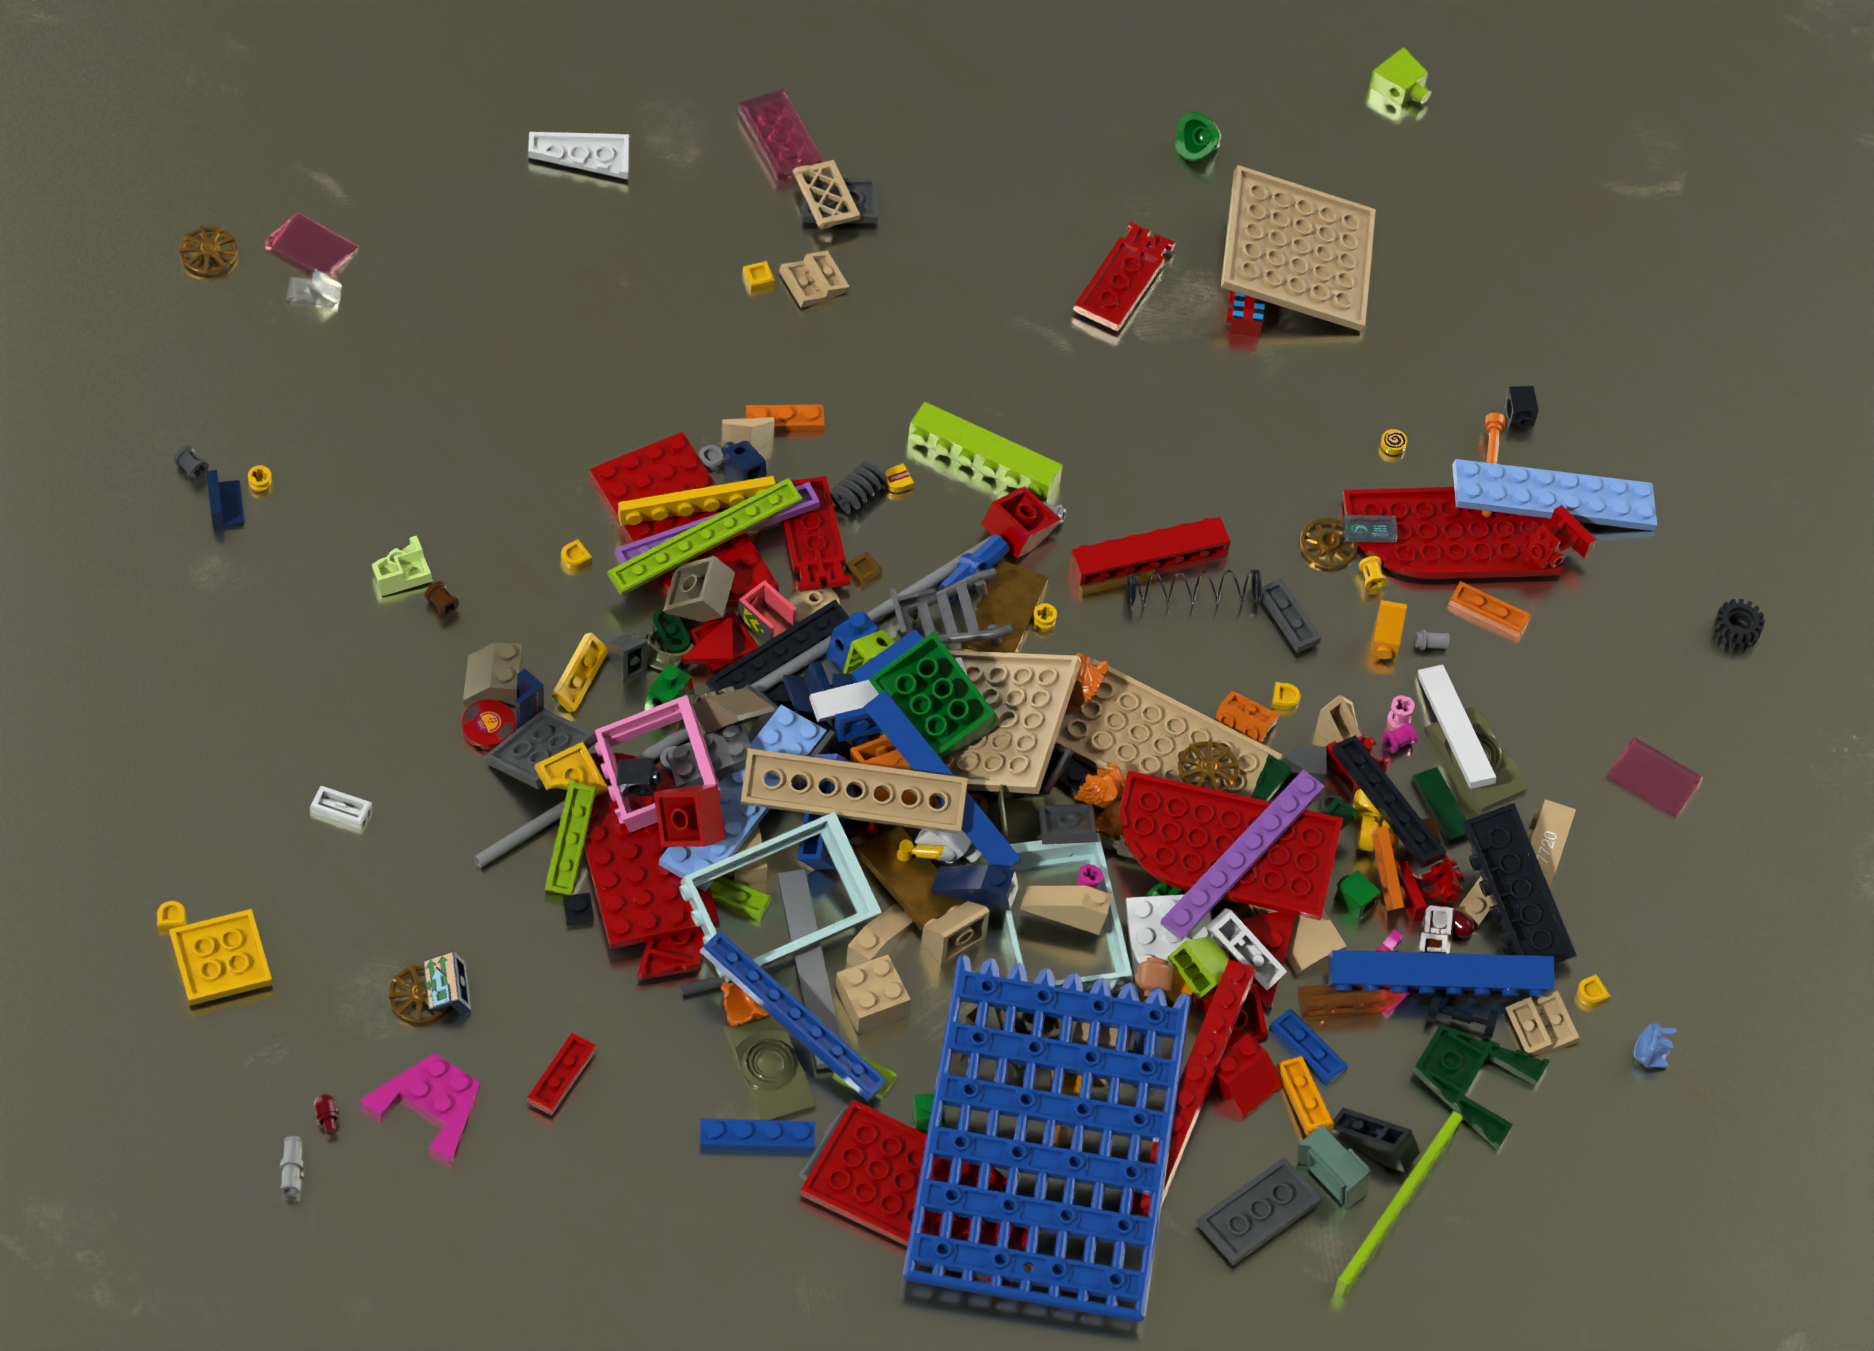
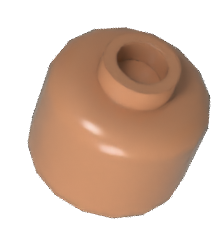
M1148 957L1146 961L1141 962L1138 965L1135 986L1139 992L1143 993V998L1147 999L1150 992L1158 987L1164 991L1165 996L1168 995L1172 986L1173 969L1168 965V961L1160 958Z

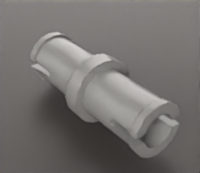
M289 1136L284 1139V1157L280 1162V1170L282 1171L280 1191L287 1196L299 1193L300 1172L303 1170V1162L301 1161L303 1140L296 1136Z

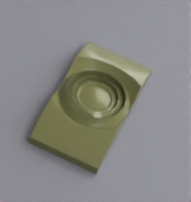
M1470 707L1465 709V712L1496 775L1495 784L1470 789L1439 722L1437 721L1426 726L1425 731L1480 812L1525 793L1527 786L1514 759L1497 742L1490 724Z
M771 1015L741 1025L739 1024L738 1026L729 1025L724 1027V1033L759 1120H780L815 1109V1102L805 1071L796 1057L789 1032Z

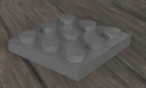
M543 708L484 757L488 765L539 790L544 785L534 768L535 764L581 742H584L588 750L598 740L594 732Z

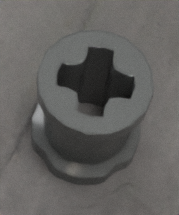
M190 445L181 448L174 457V463L177 466H182L192 480L201 478L208 470V463L203 459L201 460Z

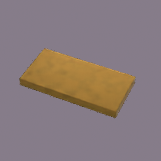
M999 560L995 569L997 578L990 580L987 586L988 595L981 599L975 612V617L979 630H987L992 624L997 625V627L1011 624L1014 634L1001 637V643L997 646L993 645L991 640L963 642L962 646L979 652L1017 653L1033 617V611L1039 604L1048 584L1049 577Z
M897 826L857 846L855 852L918 928L923 930L924 925L929 920L942 917L950 908L955 905L960 906L965 901L931 892L938 869L928 858H917L915 854H912V858L909 861H900L897 858V851L900 850L899 845L901 841L907 839L913 843V846H917L901 826Z

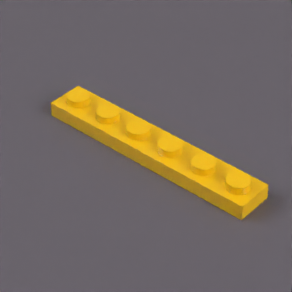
M774 476L618 502V518L620 525L623 526L636 525L652 520L660 521L675 516H688L692 513L704 511L712 512L721 508L733 507L776 483Z

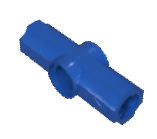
M994 534L975 553H965L958 560L957 569L941 583L939 589L942 590L976 572L992 568L1010 550L1008 544L1001 536ZM957 593L949 597L948 600L954 603L959 599Z

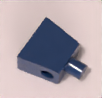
M742 441L737 444L727 442L723 445L721 452L724 455L725 474L730 483L767 477L766 460L748 441Z

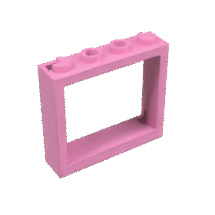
M687 695L595 730L598 742L595 743V749L598 756H603L605 763L601 764V768L606 780L610 779L612 784L608 787V791L612 801H617L619 806L618 809H615V813L620 825L625 823L630 833L658 821L655 803L632 812L628 797H624L616 785L618 765L612 746L683 719L704 781L703 785H718L719 798L723 797L694 707Z

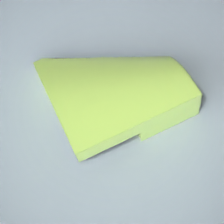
M417 535L409 538L410 544L404 549L399 550L395 548L389 552L387 557L381 558L372 564L381 596L433 581Z

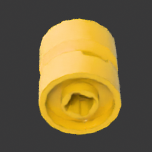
M1362 815L1357 850L1373 852L1374 847L1370 831L1388 826V830L1392 832L1395 840V847L1392 848L1395 856L1399 838L1385 820L1379 822L1378 817Z

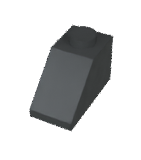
M634 633L618 636L608 643V658L622 681L647 671V640Z
M1314 744L1299 745L1280 760L1292 768L1291 774L1281 786H1288L1303 769L1324 785L1327 775L1326 747Z

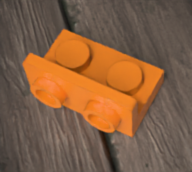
M1232 690L1220 703L1214 720L1263 744L1266 734L1276 724L1280 714Z

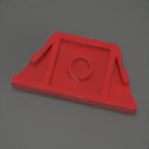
M1278 911L1240 919L1283 966L1297 915ZM1230 954V959H1229V960H1233V961L1238 962V961ZM1253 979V983L1258 985L1260 999L1264 1003V1007L1272 1010L1279 980L1268 990H1265Z
M699 931L648 941L637 973V979L643 980L699 970L703 957L700 950L704 946V932Z

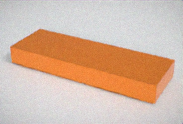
M1462 581L1459 582L1448 605L1520 638L1532 615Z

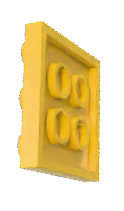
M252 909L169 929L189 1006L273 985Z

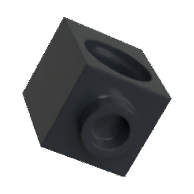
M1534 386L1508 387L1504 403L1509 427L1534 426L1539 411Z
M620 759L616 785L624 797L654 796L653 792H656L657 786L661 784V771L657 769L653 760Z

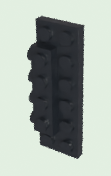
M1515 803L1463 821L1462 825L1472 847V855L1469 856V861L1474 871L1479 870L1483 880L1479 881L1480 889L1484 897L1490 896L1493 906L1489 907L1494 922L1500 921L1503 932H1500V937L1505 948L1510 947L1512 952H1515V955L1554 956V965L1576 957L1577 954Z

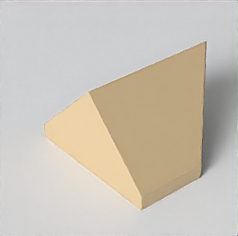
M774 417L722 419V439L725 442L737 444L742 441H748L759 451L774 437Z
M1338 695L1323 707L1319 713L1315 731L1329 743L1334 741L1338 743L1355 735L1357 737L1362 736L1358 729L1353 703L1342 695Z

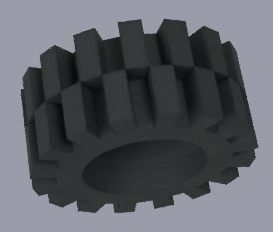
M1735 599L1730 600L1729 603L1727 601L1723 603L1714 622V633L1717 632V639L1723 638L1722 644L1724 645L1728 642L1731 643L1730 648L1732 649L1735 648V645H1738L1739 650H1742L1745 645L1748 649L1752 647V644H1756L1765 624L1763 613H1758L1760 608L1757 605L1752 608V602L1750 601L1747 604H1743L1744 599H1739L1738 603H1736ZM1732 619L1742 620L1749 628L1738 629L1729 621Z

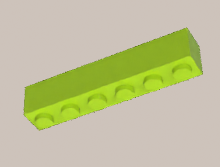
M927 402L922 404L910 422L909 439L913 440L916 444L933 449L940 455L957 460L962 465L970 466L988 477H994L1006 483L1010 487L1019 489L1025 486L1037 498L1046 502L1061 479L1062 464Z

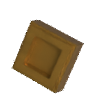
M867 551L845 565V570L861 587L882 575L883 569Z

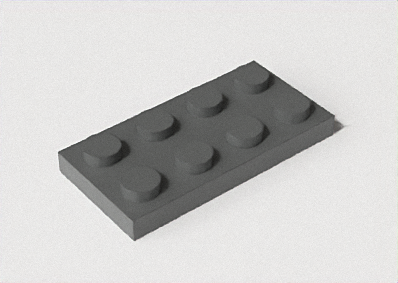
M1284 1157L1199 1217L1196 1224L1234 1266L1319 1205L1322 1198Z

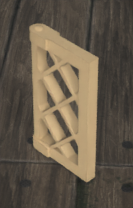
M834 160L793 169L794 177L802 190L819 229L830 228L834 225L860 219V213ZM830 171L833 179L824 176L821 173ZM805 176L814 177L810 185L805 182ZM817 179L830 184L826 191L814 187ZM833 186L838 188L842 197L830 193ZM811 192L823 196L819 203L815 202ZM826 198L839 202L835 210L822 205ZM842 204L847 206L849 212H839ZM819 210L829 213L831 216L823 218Z

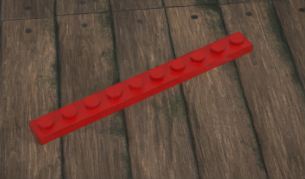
M1228 960L1180 1077L1162 1203L1257 972L1253 966ZM1158 1142L1153 1143L1146 1163L1156 1165ZM1134 1193L1131 1215L1148 1218L1151 1195Z

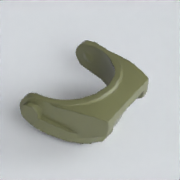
M655 630L648 631L646 639H648L647 665L663 670L668 664H672L682 670L686 665L683 664V656L695 644L691 643L689 648L682 653H666L655 648L652 644Z

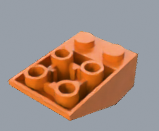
M886 736L850 748L851 762L914 771ZM883 788L877 789L874 792V797L878 801H886L890 797L889 792ZM906 792L901 796L903 803L906 805H913L917 802V797L914 793ZM934 796L929 799L931 807L937 805Z

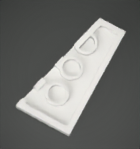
M529 132L528 156L533 159L628 179L629 134Z

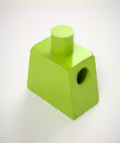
M1405 48L1400 49L1372 71L1369 87L1400 105H1404L1413 97L1420 103H1425L1431 95V92L1425 88L1427 71Z
M880 630L852 641L842 674H851L899 641L901 637L897 636L892 639L885 631Z
M1208 936L1185 941L1168 956V959L1197 998L1201 999L1219 984L1230 959V954L1226 948L1219 947L1216 941Z

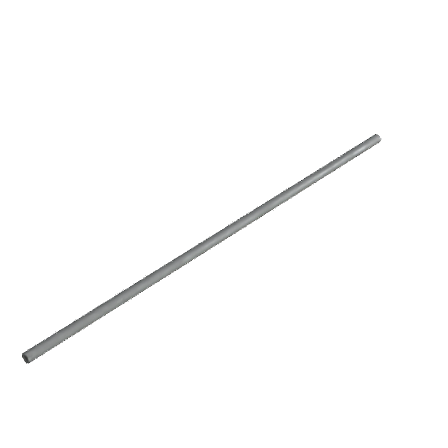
M992 536L904 589L897 596L931 589L946 580L957 569L958 560L965 553H975ZM892 598L866 613L874 623L895 611ZM831 635L750 686L764 693L783 681L784 674L793 675L809 665L811 661L822 657L827 653ZM683 726L636 757L652 759L653 761L658 759L662 751L667 747L679 746L690 739L686 727ZM564 801L475 855L474 860L480 868L484 867L561 819Z

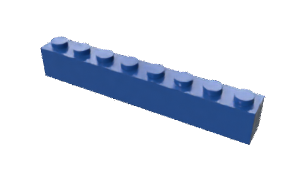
M1332 950L1328 954V987H1335L1336 992H1353V988H1364L1365 993H1380V989H1391L1393 994H1407L1408 990H1419V994L1432 995L1436 994V990H1445L1447 995H1463V991H1474L1475 996H1490L1491 992H1502L1504 997H1517L1519 993H1529V997L1543 998L1546 997V993L1554 990V956Z

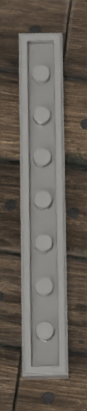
M802 869L778 873V882L790 940L793 942L818 931L806 871ZM819 942L794 953L803 1003L809 1011L840 1037L823 952ZM814 1054L817 1069L829 1068Z

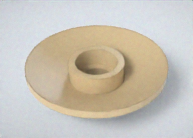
M821 584V589L798 592L797 588H795L788 597V601L797 609L796 623L835 599L840 604L837 594L824 584Z

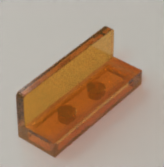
M1328 985L1298 988L1302 1019L1385 1013L1388 1000L1386 989L1364 991V988H1353V992H1336L1335 987H1328Z

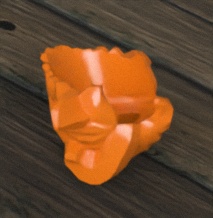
M1081 653L1074 655L1079 656L1082 663L1065 714H1071L1076 708L1080 709L1087 701L1092 700L1095 693H1098V688L1105 679L1104 675L1108 670L1107 661H1103L1095 666L1089 663L1090 657H1086Z
M1107 764L1106 766L1110 767L1111 770L1098 768V775L1088 774L1085 777L1086 783L1079 787L1080 790L1074 795V799L1081 800L1087 804H1093L1098 808L1110 807L1122 796L1126 777L1121 773L1120 768L1116 764Z
M734 982L722 983L721 990L726 993L723 1003L730 1026H738L739 1024L755 1021L770 1015Z

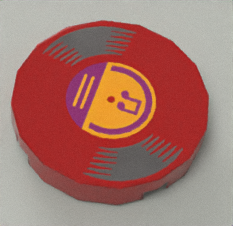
M497 700L477 701L470 705L463 714L461 722L463 736L473 746L477 745L482 747V749L492 750L514 733L516 729L514 712L508 705Z

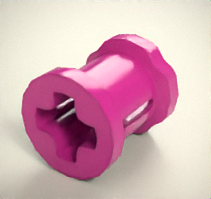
M1406 721L1395 730L1382 732V741L1389 753H1395L1398 751V748L1404 745L1417 743V735L1413 726Z
M1091 864L1083 865L1078 873L1079 880L1076 881L1074 886H1089L1097 889L1096 886L1103 879V873L1097 866Z

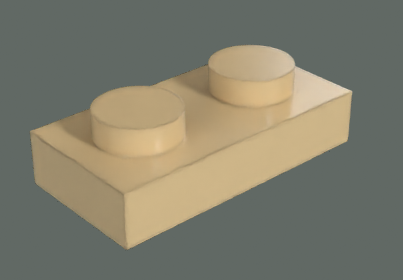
M1481 876L1456 909L1471 918L1476 929H1479L1490 914L1489 907L1493 906L1490 896L1484 897L1480 889L1479 881L1483 880Z

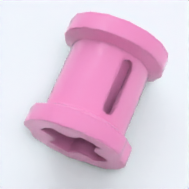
M1400 695L1392 700L1391 711L1387 718L1391 727L1397 729L1406 721L1411 724V715L1413 714L1415 704L1410 697Z

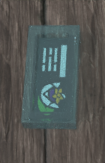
M1344 515L1343 517L1344 540L1347 542H1397L1396 516Z

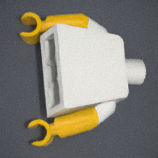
M935 798L937 805L933 806L932 808H942L943 806ZM921 829L915 840L917 846H913V843L906 839L900 842V850L897 851V858L900 861H909L912 858V854H915L917 858L935 859L950 864L961 856H964L973 863L981 855L962 830L960 834Z

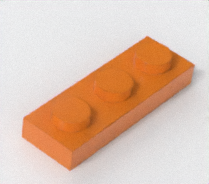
M823 404L746 405V418L774 417V432L824 431Z
M1388 826L1373 829L1370 832L1386 911L1403 908L1406 895L1403 886L1399 884L1400 865L1398 860L1394 859L1392 850L1395 847L1394 836L1392 832H1389Z

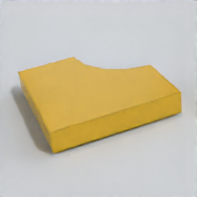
M584 742L553 755L534 766L546 790L555 788L567 790L568 784L571 781L597 787L595 797L608 791V786Z

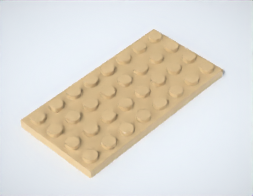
M1093 659L1091 662L1095 666L1102 663L1096 659ZM1108 666V670L1104 675L1105 679L1098 688V693H1095L1092 700L1087 701L1080 709L1076 708L1071 714L1064 715L1055 745L1072 749L1074 752L1072 757L1097 770L1098 768L1111 770L1106 765L1114 763L1120 768L1121 773L1126 778L1128 771L1183 782L1178 771V761L1182 752L1191 743L1213 740V742L1229 747L1239 762L1237 780L1224 792L1246 797L1252 795L1257 779L1266 763L1267 756L1270 754L1278 760L1282 759V754L1110 666ZM1208 747L1198 748L1203 756H1207ZM1212 748V757L1215 758L1222 751ZM1193 751L1186 756V758L1199 761V758ZM1226 755L1219 763H1232V761ZM1183 763V772L1197 768L1195 765ZM1220 769L1230 777H1233L1234 769ZM1198 773L1187 777V780L1193 785H1196L1200 779ZM1217 775L1216 781L1219 788L1228 784L1225 779ZM1204 780L1201 787L1213 789L1211 780Z

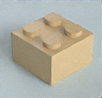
M888 954L837 972L835 990L857 1035L909 1016L911 999Z

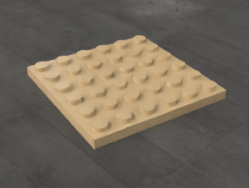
M1237 165L1233 175L1221 287L1362 331L1366 323L1376 209Z
M949 650L954 658H962L969 679L996 713L1001 723L980 739L940 759L954 776L968 778L966 790L999 792L1000 785L1003 784V792L1039 794L1082 663L1079 656Z

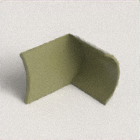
M1001 784L998 797L1000 833L1009 844L1042 840L1039 806H1044V797L1004 799L1003 784Z

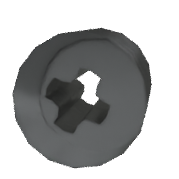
M863 461L859 467H856L852 473H849L845 479H842L838 485L831 489L832 501L839 510L849 515L851 509L857 511L860 508V504H865L867 498H872L874 492L880 491L881 486H885L888 483V478L878 465L870 461Z

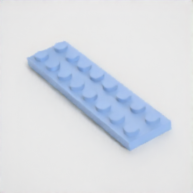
M1455 459L1452 464L1456 507L1551 518L1554 509L1562 505L1579 522L1654 531L1657 527L1653 483Z
M781 705L751 742L752 749L810 756L827 735V730ZM745 768L724 776L719 783L723 795L720 798L725 839L704 847H668L659 859L661 867L683 879L684 876L731 857L737 852L770 809L740 804ZM770 773L764 777V782L768 786H776L780 779L776 774ZM714 880L698 886V888L706 892Z

